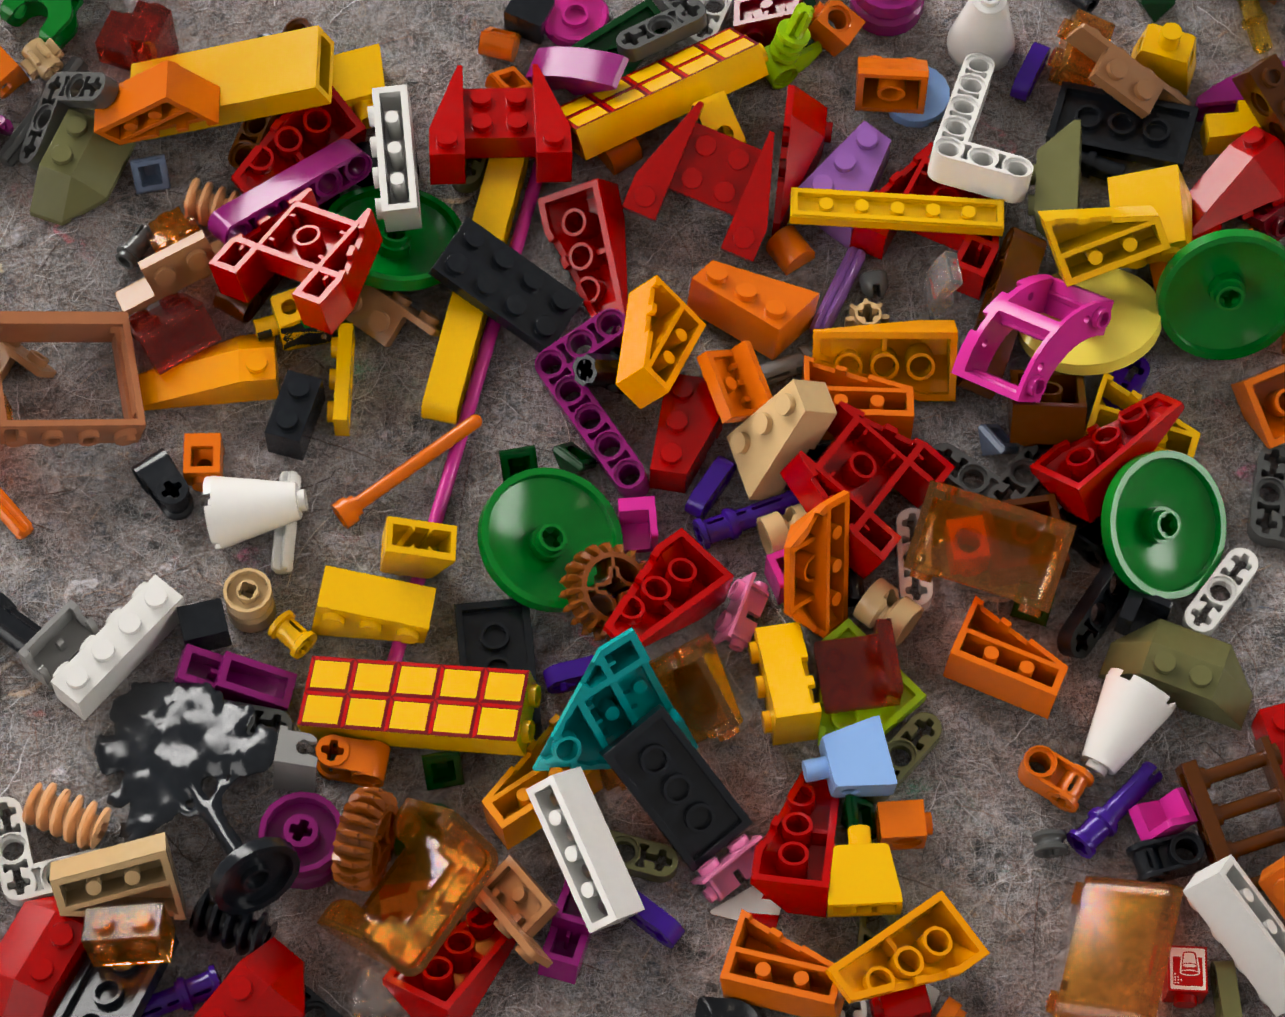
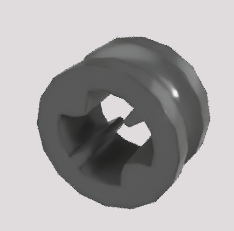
M1054 828L1040 830L1032 834V841L1037 844L1033 850L1034 855L1039 858H1055L1067 854L1069 851L1068 845L1063 843L1067 838L1066 831Z

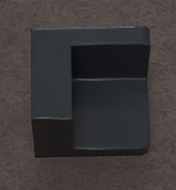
M510 0L504 10V30L520 33L521 38L541 45L544 40V24L555 7V1Z
M1130 589L1113 631L1125 636L1160 618L1167 621L1174 603L1158 595L1151 596Z
M220 598L177 607L185 646L188 643L211 651L232 645Z

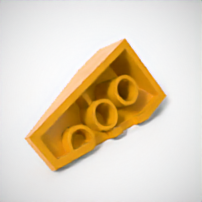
M912 320L813 330L812 357L815 358L814 363L831 368L840 365L847 367L848 373L868 378L869 374L912 386L914 387V400L956 401L957 375L951 373L958 351V330L955 320Z
M256 334L239 335L138 374L144 411L277 399L279 394L276 336L259 341Z
M941 890L827 968L825 973L850 1004L959 976L988 956L990 952Z

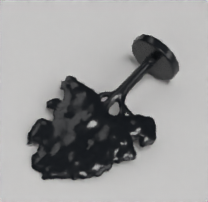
M174 680L172 682L160 681L156 683L133 682L128 693L117 697L113 701L109 716L115 723V735L105 737L100 734L97 736L98 739L94 750L102 774L108 776L123 770L124 772L120 789L110 792L106 802L116 808H122L130 803L127 822L120 823L119 837L124 838V843L143 838L155 832L156 829L165 823L172 821L178 813L189 817L199 816L208 824L227 854L217 866L210 881L209 891L218 908L229 915H245L261 910L275 902L292 886L299 874L301 861L296 850L290 842L281 837H262L243 844L223 812L222 797L239 776L247 777L256 773H263L271 767L278 740L276 729L259 724L252 735H248L246 731L254 716V707L252 705L236 704L232 700L225 702L223 693L220 690L213 689L212 685L207 682L202 684L174 682ZM210 776L216 777L217 785L213 796L209 799L201 788V782ZM192 800L194 807H188L186 801Z

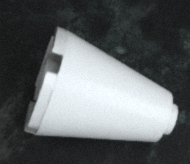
M968 0L951 26L947 36L948 54L956 65L962 67L965 57L971 53H983L993 59L995 63L993 73L1006 66L1015 49V38L1007 0Z
M207 476L203 481V495L210 494L208 506H204L206 525L212 545L216 544V550L231 547L301 520L303 511H308L306 490L299 489L296 482L223 476Z
M1111 668L1105 677L1082 752V758L1087 761L1085 768L1102 778L1106 774L1115 775L1171 716L1177 706L1175 703L1167 704L1170 697L1143 678L1133 675L1131 680L1120 677L1124 670L1119 668Z

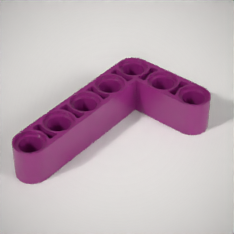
M608 308L543 349L535 359V369L549 395L592 456L597 460L623 498L644 497L648 493L650 485L643 464L589 388L581 386L574 380L575 373L572 366L576 357H582L587 353L609 354L612 347L621 348L626 317L620 310ZM612 326L621 327L615 334H606V331ZM581 346H591L587 353H576L577 349ZM553 365L561 366L560 370L554 374L546 373L547 369ZM572 392L581 393L576 400L565 401L568 394ZM592 419L600 420L595 428H584L588 421ZM610 447L620 448L614 456L606 457L603 455ZM631 474L640 476L631 485L623 483L624 479Z

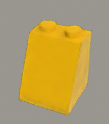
M1178 164L1107 177L1110 207L1152 205L1160 216L1170 245V249L1127 264L1121 268L1139 269L1150 263L1169 262L1180 249L1192 242V197Z

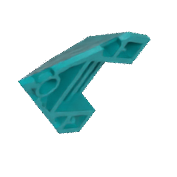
M632 627L598 647L532 767L534 771H549L550 767H569L573 769L580 766L582 770L611 769L599 752L658 704L665 708L695 749L699 748L684 719L673 707L648 662L650 658Z

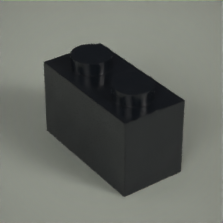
M287 370L264 432L268 452L303 461L326 399L321 378Z

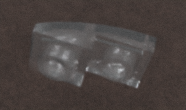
M944 251L930 266L924 277L922 290L928 319L935 320L954 304L953 292L963 285L962 272L956 252Z

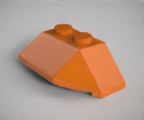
M846 490L821 502L793 523L789 528L784 545V614L823 639L848 619L850 492Z

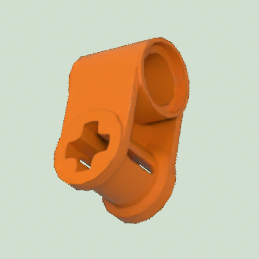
M336 734L322 737L315 747V755L318 757L317 771L323 778L328 780L379 788L384 785L391 748L386 743L378 740H362ZM331 754H336L334 761L329 760Z
M1036 745L1029 748L1018 768V778L1026 788L1033 790L1048 799L1057 808L1069 813H1075L1078 810V800L1086 787H1091L1095 782L1094 776L1083 766L1069 761L1044 745ZM1038 762L1042 764L1046 772H1034L1029 763ZM1070 784H1073L1074 786L1071 791H1068L1067 789Z

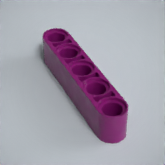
M349 139L337 140L216 209L209 217L208 229L225 245L238 233L241 232L245 236L258 227L256 221L265 215H269L272 218L288 207L286 201L307 187L312 188L319 206L365 179L371 172L372 159Z

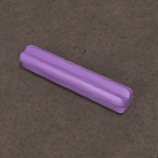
M855 246L848 248L810 325L809 332L811 335H813L814 329L832 328L865 261L866 253L862 249H858Z

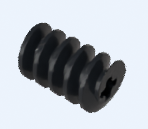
M210 887L204 891L197 901L189 922V928H193L195 936L203 937L207 934V939L211 943H217L221 940V945L225 949H231L235 946L237 954L241 956L249 951L252 953L273 938L278 926L277 921L272 926L268 925L269 912L266 911L257 920L254 919V912L245 915H229L212 901V895L209 891Z

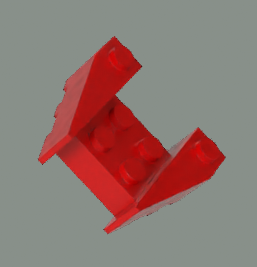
M532 64V88L463 89V66L457 65L429 128L430 185L466 184L465 159L535 157L536 183L572 182L571 126L538 64Z
M698 101L636 172L622 208L656 222L670 190L732 216L733 219L720 250L753 264L768 226L775 133L769 131L762 150L697 123L704 108V103Z
M930 142L913 157V161L901 172H895L889 178V182L879 191L877 189L874 191L993 199L943 185L929 178L927 169L933 142ZM853 227L850 247L855 246L858 249H862L866 254L882 260L897 230ZM911 231L957 250L958 252L951 264L947 287L980 300L995 266L999 249V236Z
M307 187L286 201L288 204L286 209L272 218L269 215H265L256 221L258 227L244 236L240 232L232 237L210 260L208 265L220 293L245 303H249L275 273L301 282L293 291L292 297L303 324L332 335L353 311L383 239L372 209L367 208L356 221L320 209L312 188Z
M840 401L835 406L837 415L827 429L835 438L818 460L814 462L801 450L781 470L780 474L807 513L821 502L843 490L850 492L849 567L865 579L886 559L902 538L874 513L891 489H896L916 508H919L940 488L955 466L927 442L917 437L911 440L897 433L898 428L888 423L882 426L864 417L865 412Z

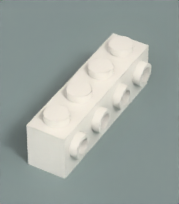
M407 84L372 88L373 106H367L369 126L375 127V136L370 137L372 158L377 157L378 167H372L375 189L380 188L381 198H375L377 219H384L387 232L421 229L422 219L412 106Z
M156 574L148 582L141 583L134 590L132 599L122 609L117 608L107 618L106 625L96 635L93 634L87 637L81 644L77 655L70 662H63L53 674V679L50 682L57 699L84 721L180 623L177 607L185 606L184 598Z
M581 766L552 774L526 789L589 933L618 924L645 910Z
M1232 854L1196 872L1183 890V893L1186 895L1190 906L1201 915L1209 926L1213 937L1224 946L1233 958L1236 968L1247 977L1256 989L1260 1000L1278 1017L1285 1013V926Z

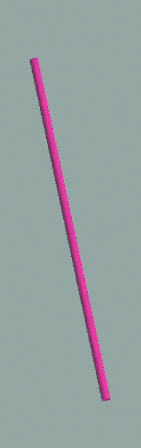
M535 161L509 245L519 254H522L543 183H536ZM489 316L457 425L475 414L501 326ZM468 436L449 448L428 522L443 524ZM411 577L410 583L425 585L426 582L425 578ZM392 641L387 661L402 662L407 644L400 641Z

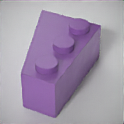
M864 120L798 188L874 192L888 163L891 139ZM816 225L844 247L850 248L853 227Z

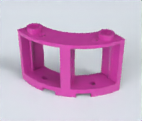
M1037 274L1017 281L1015 289L1009 293L1002 291L983 310L986 316L977 331L970 329L956 357L951 373L1017 402L1040 403L1047 383L1062 359L1084 340L1104 335L1105 329L1111 320L1114 300L1076 285L1067 287L1063 280L1048 274ZM1039 313H1045L1047 315L1060 319L1061 321H1056ZM1013 329L1043 341L1031 358L1019 385L987 372L998 347Z

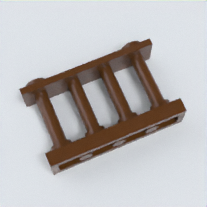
M1268 735L1259 738L1253 743L1257 753L1206 770L1204 767H1198L1196 759L1182 763L1174 769L1180 786L1184 788L1198 819L1194 824L1199 837L1204 843L1205 853L1210 865L1230 854L1238 861L1240 856L1285 842V779L1279 766L1283 764V760L1276 743L1271 744ZM1261 767L1263 768L1270 787L1269 790L1218 806L1217 803L1212 804L1207 789L1211 788V784ZM1276 804L1284 826L1233 843L1231 840L1225 839L1221 829L1225 820ZM1260 875L1249 878L1258 891H1262L1258 884Z

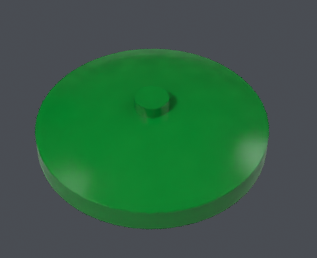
M374 185L358 188L344 194L328 210L356 221L367 208L372 209L383 241L364 284L389 291H415L441 283L428 273L462 225L456 213L443 201L419 190L422 228L387 232L384 219H377L375 198H381L380 188L375 189Z
M1225 229L1203 235L1180 249L1164 268L1156 289V306L1161 316L1162 327L1168 337L1182 350L1194 356L1211 360L1242 358L1254 354L1275 342L1285 332V247L1271 236L1258 231Z
M1171 450L1142 453L1125 463L1115 474L1106 491L1101 512V535L1104 549L1118 577L1130 589L1151 596L1158 595L1165 599H1177L1188 596L1200 589L1216 570L1225 547L1227 522L1221 493L1210 473L1194 458Z
M533 468L509 477L489 497L482 509L478 523L479 552L483 564L493 581L515 601L529 608L544 612L559 613L569 604L568 600L559 597L560 592L567 589L559 582L567 574L564 568L573 561L576 553L585 551V548L592 544L599 546L603 542H610L612 547L617 544H623L620 522L607 498L589 481L572 472L557 468ZM596 566L589 573L587 587L594 584V576L597 574Z

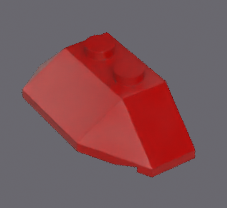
M54 896L24 902L0 942V1017H52L107 917L60 916Z
M273 937L240 960L193 1017H304L305 962Z

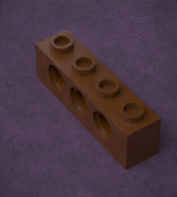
M1275 53L1257 61L1232 78V81L1262 129L1279 138L1285 146V67Z

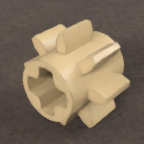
M35 38L27 43L21 52L25 59L20 62V65L33 80L40 76L43 80L47 81L63 68L64 64L60 59L65 54L52 38H49L46 42L42 38Z
M864 298V301L858 306L850 305V316L845 317L844 327L889 323L890 315L882 314L883 303L876 304Z

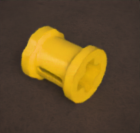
M287 610L273 621L267 634L272 639L281 641L290 650V655L298 660L306 655L315 645L318 635L311 630L307 631L295 620L296 615L291 610Z

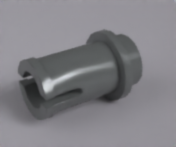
M139 224L124 245L121 244L117 247V255L115 257L118 263L130 270L138 267L137 262L142 260V256L153 242L157 240L156 232L148 225L143 226V224Z

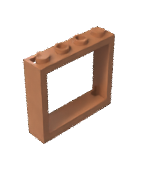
M0 311V342H111L124 418L7 420L0 372V444H6L9 447H20L25 444H43L44 446L54 447L61 444L79 443L82 446H93L98 443H115L119 446H126L139 442L146 427V420L128 312Z

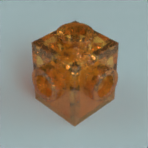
M178 206L171 211L163 212L155 220L148 223L154 237L148 240L156 253L201 229L194 217L191 215L186 218Z

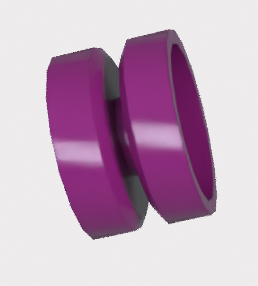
M850 0L849 8L865 21V24L862 26L865 31L878 36H896L906 33L918 23L923 13L924 0Z
M299 791L283 795L270 804L260 821L259 838L281 837L290 842L301 861L299 874L290 888L308 890L323 886L333 879L331 855L334 849L333 842L336 837L335 830L338 828L341 815L331 801L317 793Z

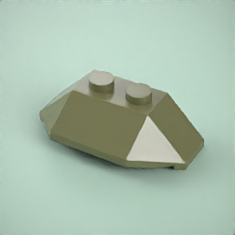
M69 108L39 164L30 215L64 226L71 222V219L86 214L107 202L136 146V142L118 145L94 133L95 109Z
M1073 120L1037 150L1036 164H1032L1033 174L1030 185H1035V194L1028 195V216H1035L1036 230L1046 239L1047 237L1037 211L1079 209L1081 120Z
M1161 618L1111 642L1098 678L1105 680L1111 668L1122 669L1124 671L1120 677L1131 680L1133 675H1136L1165 692L1170 697L1167 704L1175 703L1178 708L1239 731L1242 729L1253 698V694L1231 644Z

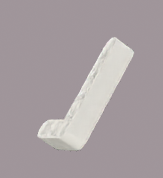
M971 53L964 59L935 137L927 174L933 181L993 199H1001L1007 203H1020L1025 200L1033 174L1032 163L1022 156L971 142L989 92L995 67L993 59L988 55Z

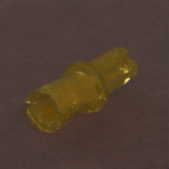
M1237 0L1243 18L1241 25L1244 30H1247L1252 49L1259 55L1270 51L1273 45L1266 25L1269 19L1267 14L1263 12L1259 0Z

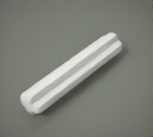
M283 471L280 474L279 481L296 482L300 489L301 476L296 471ZM297 521L274 530L271 569L275 574H290L293 570Z

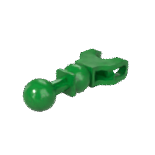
M4 0L0 7V15L2 20L14 27L21 26L32 17H47L39 30V38H42L44 42L52 38L60 49H63L77 34V11L84 1Z

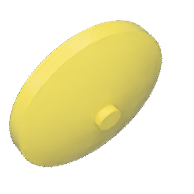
M1114 269L1074 284L1114 300L1111 320L1105 329L1104 335L1094 336L1079 343L1062 359L1055 371L1080 376L1100 375L1127 367L1148 353L1156 343L1162 328L1161 316L1156 306V293L1152 287L1140 277L1121 269ZM1059 272L1051 275L1062 280ZM1039 313L1056 321H1061L1060 319H1057L1045 313ZM1018 331L1019 341L1023 349L1032 358L1043 341Z

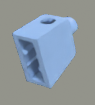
M880 715L824 735L819 744L820 757L802 760V771L806 783L826 779L830 795L834 798H844L848 794L858 797L893 795L898 784Z

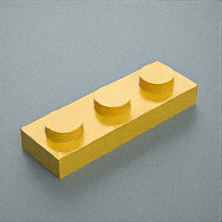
M341 323L338 327V337L331 338V358H336V368L329 369V390H334V401H327V422H333L335 436H350L356 342L353 323Z

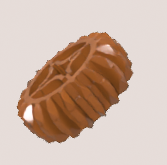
M603 542L599 546L592 544L585 548V551L576 553L573 561L564 568L567 574L561 578L559 583L567 589L560 592L559 597L568 600L569 604L564 607L562 612L569 613L572 611L575 617L572 618L570 625L581 623L583 625L581 635H588L593 632L594 641H602L606 638L608 642L612 639L603 631V627L622 597L628 592L639 571L643 569L647 562L644 560L637 562L635 560L636 550H630L625 554L623 544H617L614 547L611 546L610 542ZM596 566L597 574L594 576V584L587 587L589 573Z
M363 786L358 787L349 796V801L344 805L343 814L339 817L338 828L335 830L336 837L333 842L334 849L331 855L333 878L338 885L359 892V890L368 892L373 891L381 882L382 875L386 873L388 862L391 861L399 823L397 818L399 813L398 803L393 793L386 792L384 789Z

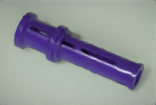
M790 490L737 510L724 508L721 510V514L704 520L696 518L692 520L693 531L697 542L708 550L710 545L727 538L731 540L738 539L743 531L757 526L756 521L758 517L775 511L784 515L787 507L799 504L800 502Z
M1145 761L1102 807L1092 808L1087 813L1088 818L1077 829H1071L1067 833V841L1070 846L1081 856L1091 859L1096 854V848L1106 837H1113L1117 833L1118 822L1128 813V810L1135 806L1163 779L1161 771H1157L1153 775L1152 773L1157 767L1151 762Z
M209 965L207 971L187 979L182 976L178 977L173 982L174 986L154 993L141 1017H160L181 1008L184 1011H192L195 1009L196 1004L207 1001L222 983L215 965Z

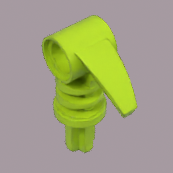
M804 2L797 4L790 18L780 21L773 41L764 47L768 55L766 66L769 73L765 78L773 89H782L792 83L797 75L808 67L822 52V45L819 41L805 47L811 38L808 26L813 18L814 8L811 5H806Z

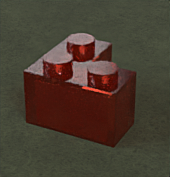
M138 0L133 13H120L111 10L95 41L100 62L131 71V64L176 55L179 50L171 10L159 3L150 4Z

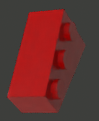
M679 374L669 393L663 396L650 465V488L686 493L706 459L707 452L715 438L717 439L722 431L724 424H722L720 416L716 411L714 401L703 377Z

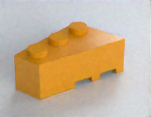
M658 275L629 292L615 384L640 409L669 393L706 327V324Z
M557 713L549 720L548 728L537 741L533 739V742L527 746L526 755L521 758L515 767L511 766L481 801L487 824L507 850L542 828L526 789L552 774L570 769L569 767H550L549 771H534L532 768L560 718ZM599 769L583 770L593 795L603 789Z

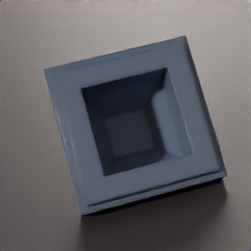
M164 154L130 160L136 194L171 188Z
M981 424L978 427L982 456L1016 454L1019 451L1018 446L1015 443H1010L1009 436L998 424Z

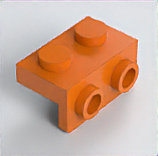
M742 341L732 349L705 351L696 357L722 424L744 422L773 397L751 341Z

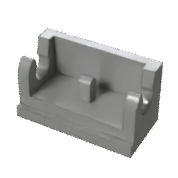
M70 599L18 651L23 667L48 689L52 690L53 687L50 681L53 679L56 669L63 662H70L77 655L84 640L90 635H96L99 632L98 626L92 617L87 619L81 613L79 606Z
M280 725L274 756V789L293 792H316L318 757L308 753L300 754L296 749L300 743L317 744L315 736L310 733L288 730V726Z

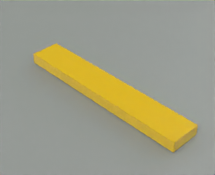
M791 187L789 224L1003 236L1004 200Z

